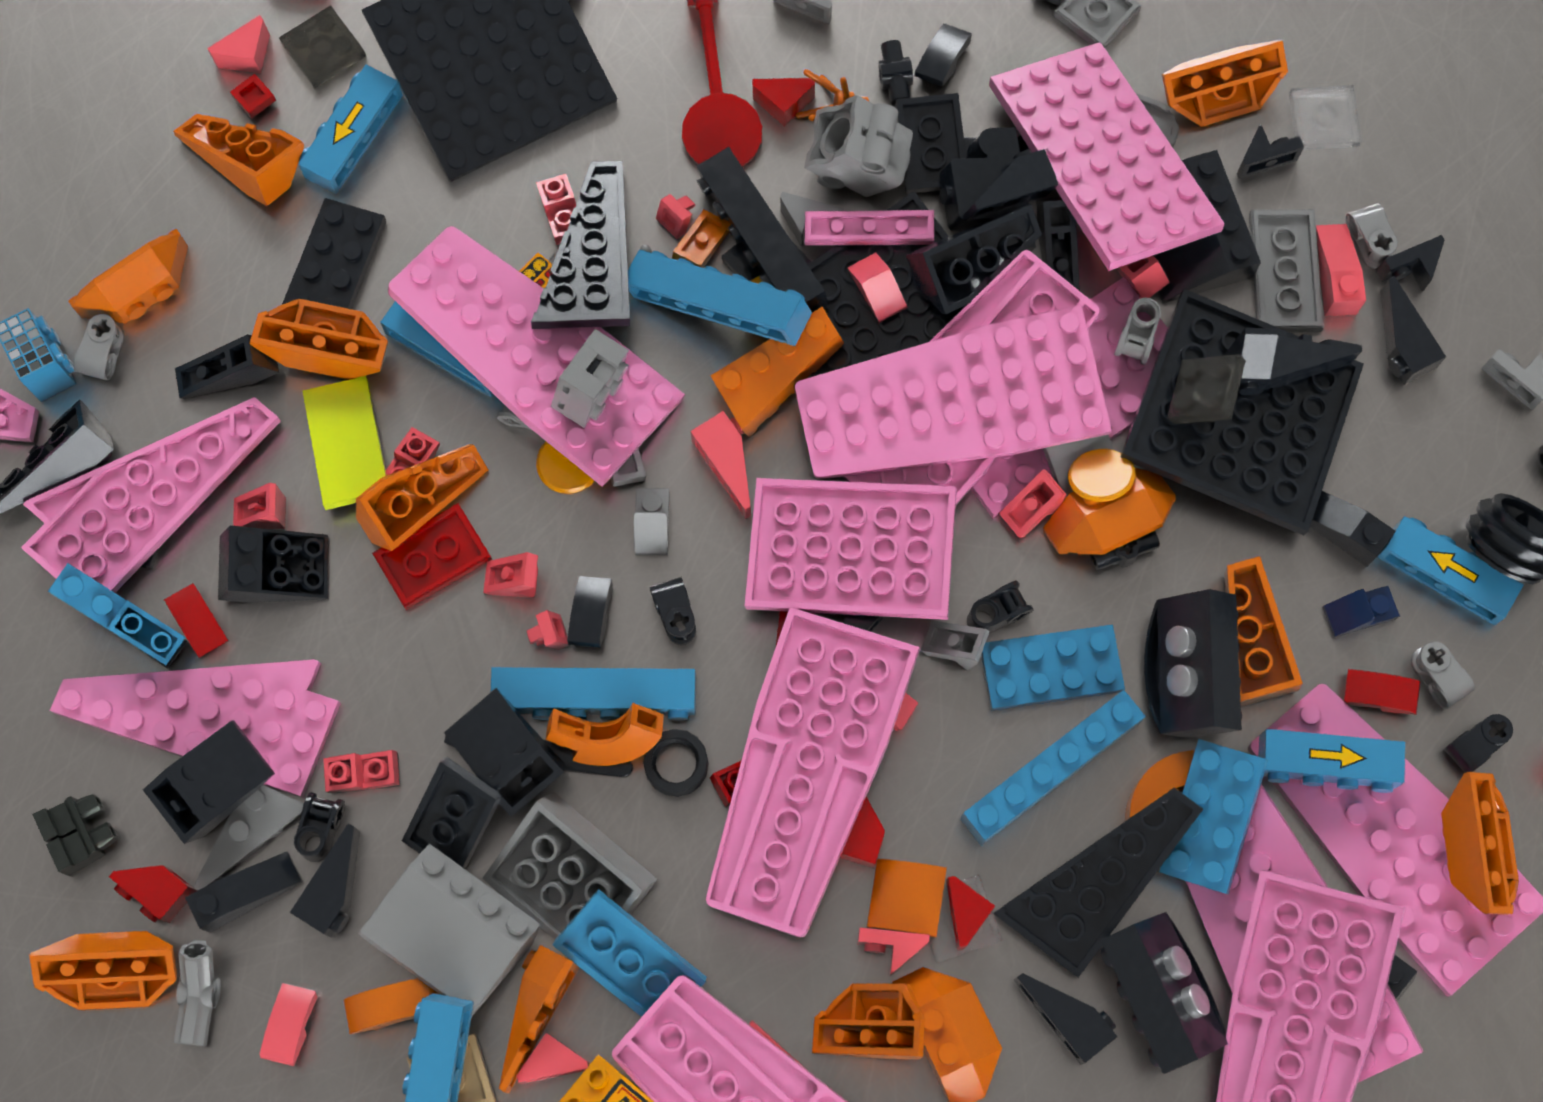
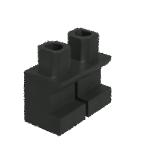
M95 794L80 799L70 796L63 803L51 809L44 808L32 814L44 841L47 842L46 846L58 872L67 876L106 855L104 849L118 840L114 828L108 822L93 828L90 819L105 812L100 798Z

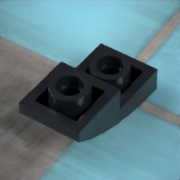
M944 23L924 52L914 76L943 87L956 70L957 59L969 46L972 33Z
M579 576L569 622L568 645L601 648L608 623L606 612L613 590L612 579Z

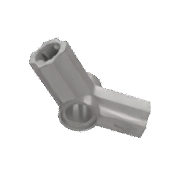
M193 940L191 943L182 945L178 953L181 977L177 987V1004L180 1007L174 1043L207 1046L212 1009L217 1006L221 982L219 977L214 976L212 948L207 946L206 941Z

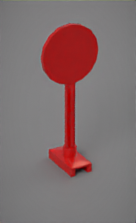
M687 0L688 6L695 5V9L699 11L710 95L702 97L689 108L682 125L684 147L687 154L697 165L729 147L741 166L744 167L755 158L762 143V124L759 115L747 100L734 94L723 92L711 11L714 3H718V0Z

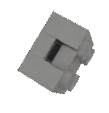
M594 329L559 377L551 407L585 428L591 418L596 421L606 406L604 402L609 394L614 396L623 383L621 378L629 366L625 363L629 350Z

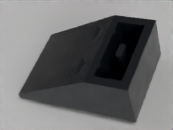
M229 526L220 535L218 600L257 603L327 599L328 535L241 526Z
M497 688L444 731V734L478 779L503 795L499 804L511 817L564 773V762Z
M232 720L167 767L143 791L181 841L186 844L205 837L268 781L275 772L237 723Z

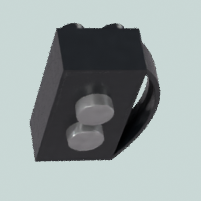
M1207 589L1156 600L1146 636L1144 676L1149 707L1161 734L1191 738L1242 730L1241 678L1239 675L1240 646L1238 643L1236 594Z
M1167 912L1135 923L1100 940L1103 945L1101 949L1102 959L1107 966L1113 967L1119 979L1117 981L1118 993L1124 1000H1129L1134 1011L1132 1016L1134 1027L1139 1033L1145 1034L1150 1045L1148 1049L1149 1059L1155 1067H1160L1163 1074L1194 1062L1228 1044L1226 1031L1209 986L1191 950Z

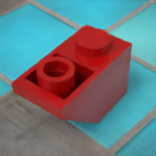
M867 796L840 858L874 869L885 829Z
M163 865L113 871L109 875V878L117 884L113 889L129 902L132 898H135L143 905L139 911L154 923L158 919L170 923L187 903L185 897L197 891L172 869Z

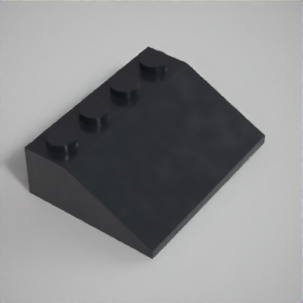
M1217 150L1186 158L1182 162L1224 221L1222 232L1153 255L1160 263L1170 282L1158 291L1162 303L1179 299L1183 289L1199 294L1251 279L1261 264Z

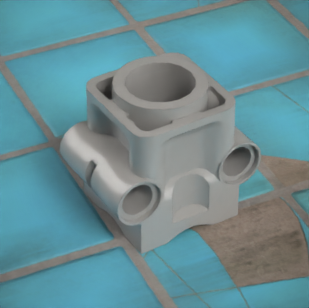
M856 95L846 99L841 105L827 106L816 110L813 124V144L807 153L804 168L818 175L817 181L824 187L841 189L846 186L864 197L896 188L903 182L910 162L913 132L897 122L899 112L895 107L882 103L872 104Z

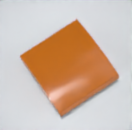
M877 858L866 928L927 934L930 937L936 938L947 867Z

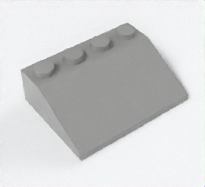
M555 792L535 802L482 878L508 901L541 924L540 928L554 940L598 889L631 915L657 881L654 875Z
M429 844L407 867L359 931V936L438 994L474 1001L473 1016L533 945L541 924Z

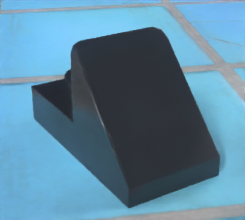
M1260 124L1237 171L1238 178L1247 177L1297 161L1304 149L1301 137L1297 136L1291 139L1282 137L1270 144Z
M1440 235L1385 258L1376 272L1382 282L1393 276L1400 280L1412 273L1419 287L1424 291L1434 276L1445 240Z

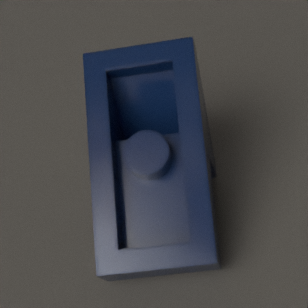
M1388 585L1367 592L1364 589H1359L1322 607L1334 638L1390 622L1400 617Z

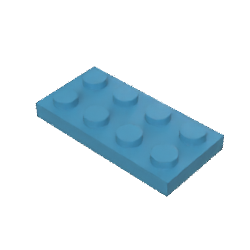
M1113 624L986 642L981 654L991 711L1120 693L1125 690Z
M1198 739L1183 794L1200 805L1203 810L1162 864L1160 873L1229 894L1267 766V759Z
M599 889L553 942V946L641 1017L678 976L685 975L700 987L705 984L707 979L703 973Z

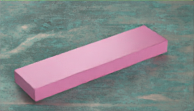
M934 210L805 211V246L930 245L934 243Z

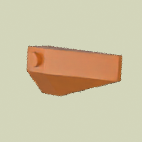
M468 444L380 478L356 498V519L372 544L393 551L489 470L473 444Z

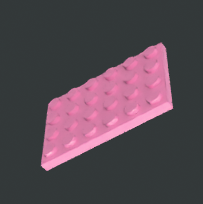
M756 478L745 608L747 610L788 612L789 608L792 607L808 613L948 620L956 486Z

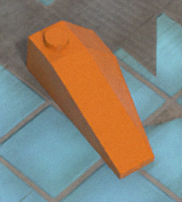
M195 114L174 130L177 138L246 195L265 206L271 204L291 187L304 149L303 141L283 130L272 128L270 132L258 130L256 125L249 123L241 127L231 125L228 119Z
M542 945L539 946L537 951L532 949L522 964L525 972L521 980L499 1089L505 1093H510L517 1080V1074L532 1054L580 969L571 960Z

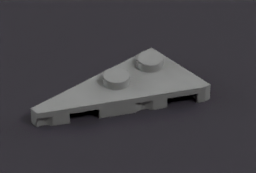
M262 785L230 814L192 888L200 890L223 878L222 875L238 863H243L261 849L267 840L275 838L284 831L283 828L301 815L304 803Z

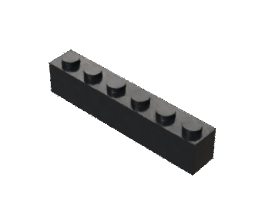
M727 147L697 165L696 167L700 178L696 180L705 197L711 194L715 200L712 206L721 221L726 218L731 226L727 227L731 237L736 244L743 243L747 249L743 251V254L752 268L758 266L762 272L759 275L761 282L769 283L776 289L785 292L787 290L797 291L804 296L805 302L812 313L821 307L828 306L829 303L825 290L731 149Z

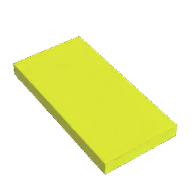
M366 376L302 390L325 510L356 503L358 496L380 478L387 476L369 382Z

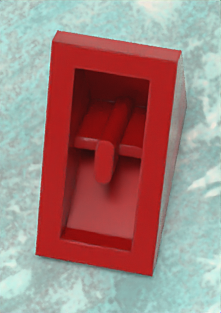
M810 78L752 79L753 100L784 127L815 98V81Z
M951 876L946 880V887L958 951L966 948L995 905L956 876Z

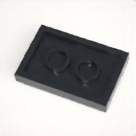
M952 93L896 99L895 107L899 112L897 122L913 132L910 162L904 176L905 192L910 194L913 191L916 193L940 191V172L952 159L966 158L959 94Z
M446 757L440 761L405 832L402 842L419 854L431 844L462 868L466 869L503 795Z

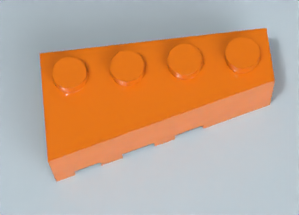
M821 307L811 314L795 346L769 339L710 376L741 429L750 438L758 430L757 428L768 417L770 418L791 394L795 393L796 383L807 379L812 373H815L844 344V341L824 308Z
M1258 556L1227 565L1224 573L1225 592L1236 594L1238 610L1241 707L1299 691L1303 682L1261 557Z

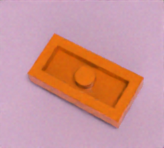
M704 209L673 250L672 259L679 260V258H683L695 266L704 268L728 235L727 227L731 226L730 223L724 219L721 221L717 215Z

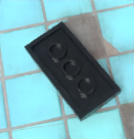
M325 198L282 305L297 299H304L352 309L386 223L385 216Z

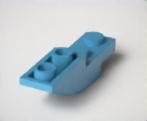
M67 563L48 590L52 595L164 665H167L185 639V636Z

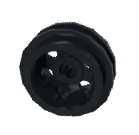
M1503 493L1495 494L1492 499L1480 500L1476 509L1477 514L1470 515L1465 525L1469 532L1466 541L1470 549L1493 569L1509 578L1532 585L1539 583L1543 579V511L1525 500Z

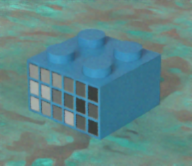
M27 308L0 322V342L19 380L40 402L76 385L71 373L75 372L74 366L66 354L63 355L59 348L62 345L59 336L53 328L49 327L42 315L36 317Z

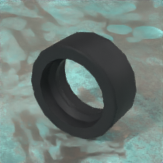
M679 729L663 731L658 743L644 754L643 759L645 773L652 786L664 795L675 797L690 794L699 788L707 776L709 765L705 746L699 738L686 730ZM673 743L684 744L689 747L696 758V767L693 774L685 781L678 783L669 782L662 778L656 768L657 755L661 749Z

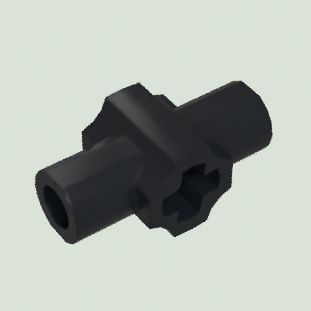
M890 40L881 44L883 60L878 61L880 86L882 90L888 89L891 105L895 106L896 99L910 98L909 86L913 85L914 80L910 57H903L900 41Z
M1153 531L1123 545L1124 548L1130 547L1131 551L1129 554H1126L1125 550L1120 551L1116 548L1104 555L1090 554L1096 570L1114 564L1124 568L1132 565L1138 555L1159 548L1160 542L1156 532Z

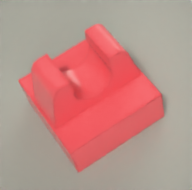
M668 194L661 199L655 219L678 239L686 234L692 216L689 210L695 207V203L687 195L676 200L671 194Z
M548 610L536 615L538 625L526 631L530 644L536 643L537 646L545 645L556 650L570 646L567 642L568 637L560 614Z

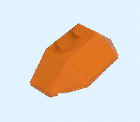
M1283 40L1236 47L1181 63L1163 73L1162 78L1168 106L1200 127L1260 110L1275 90L1279 81L1288 72Z
M174 229L168 235L160 236L148 242L94 278L80 290L78 295L72 297L68 302L78 315L85 319H91L98 314H106L117 323L126 324L130 320L138 319L146 312V309L158 301L168 299L173 294V291L179 288L188 245L179 231Z
M297 299L268 312L258 313L250 345L285 367L350 380L381 371L388 340L384 335H381L377 327L362 311Z
M1135 468V481L1127 493L1115 500L1094 502L1080 497L1074 491L1069 493L1044 525L1043 532L1059 554L1072 552L1077 554L1104 555L1163 527L1171 507L1174 505L1176 495L1160 475Z
M1467 772L1461 777L1441 813L1450 883L1483 914H1513V902L1517 895L1519 878L1509 811L1500 791L1495 786L1496 780L1493 774Z
M148 931L75 934L31 952L29 955L34 988L42 992L47 991L56 999L78 1010L148 1007L177 979L173 945Z
M925 967L892 981V984H910L925 1018L923 1051L947 1101L976 1102L984 1098L1002 1047L972 984Z
M852 983L832 1001L825 1011H821L815 1016L812 1053L862 1058L921 1059L923 1057L925 1018L910 984Z

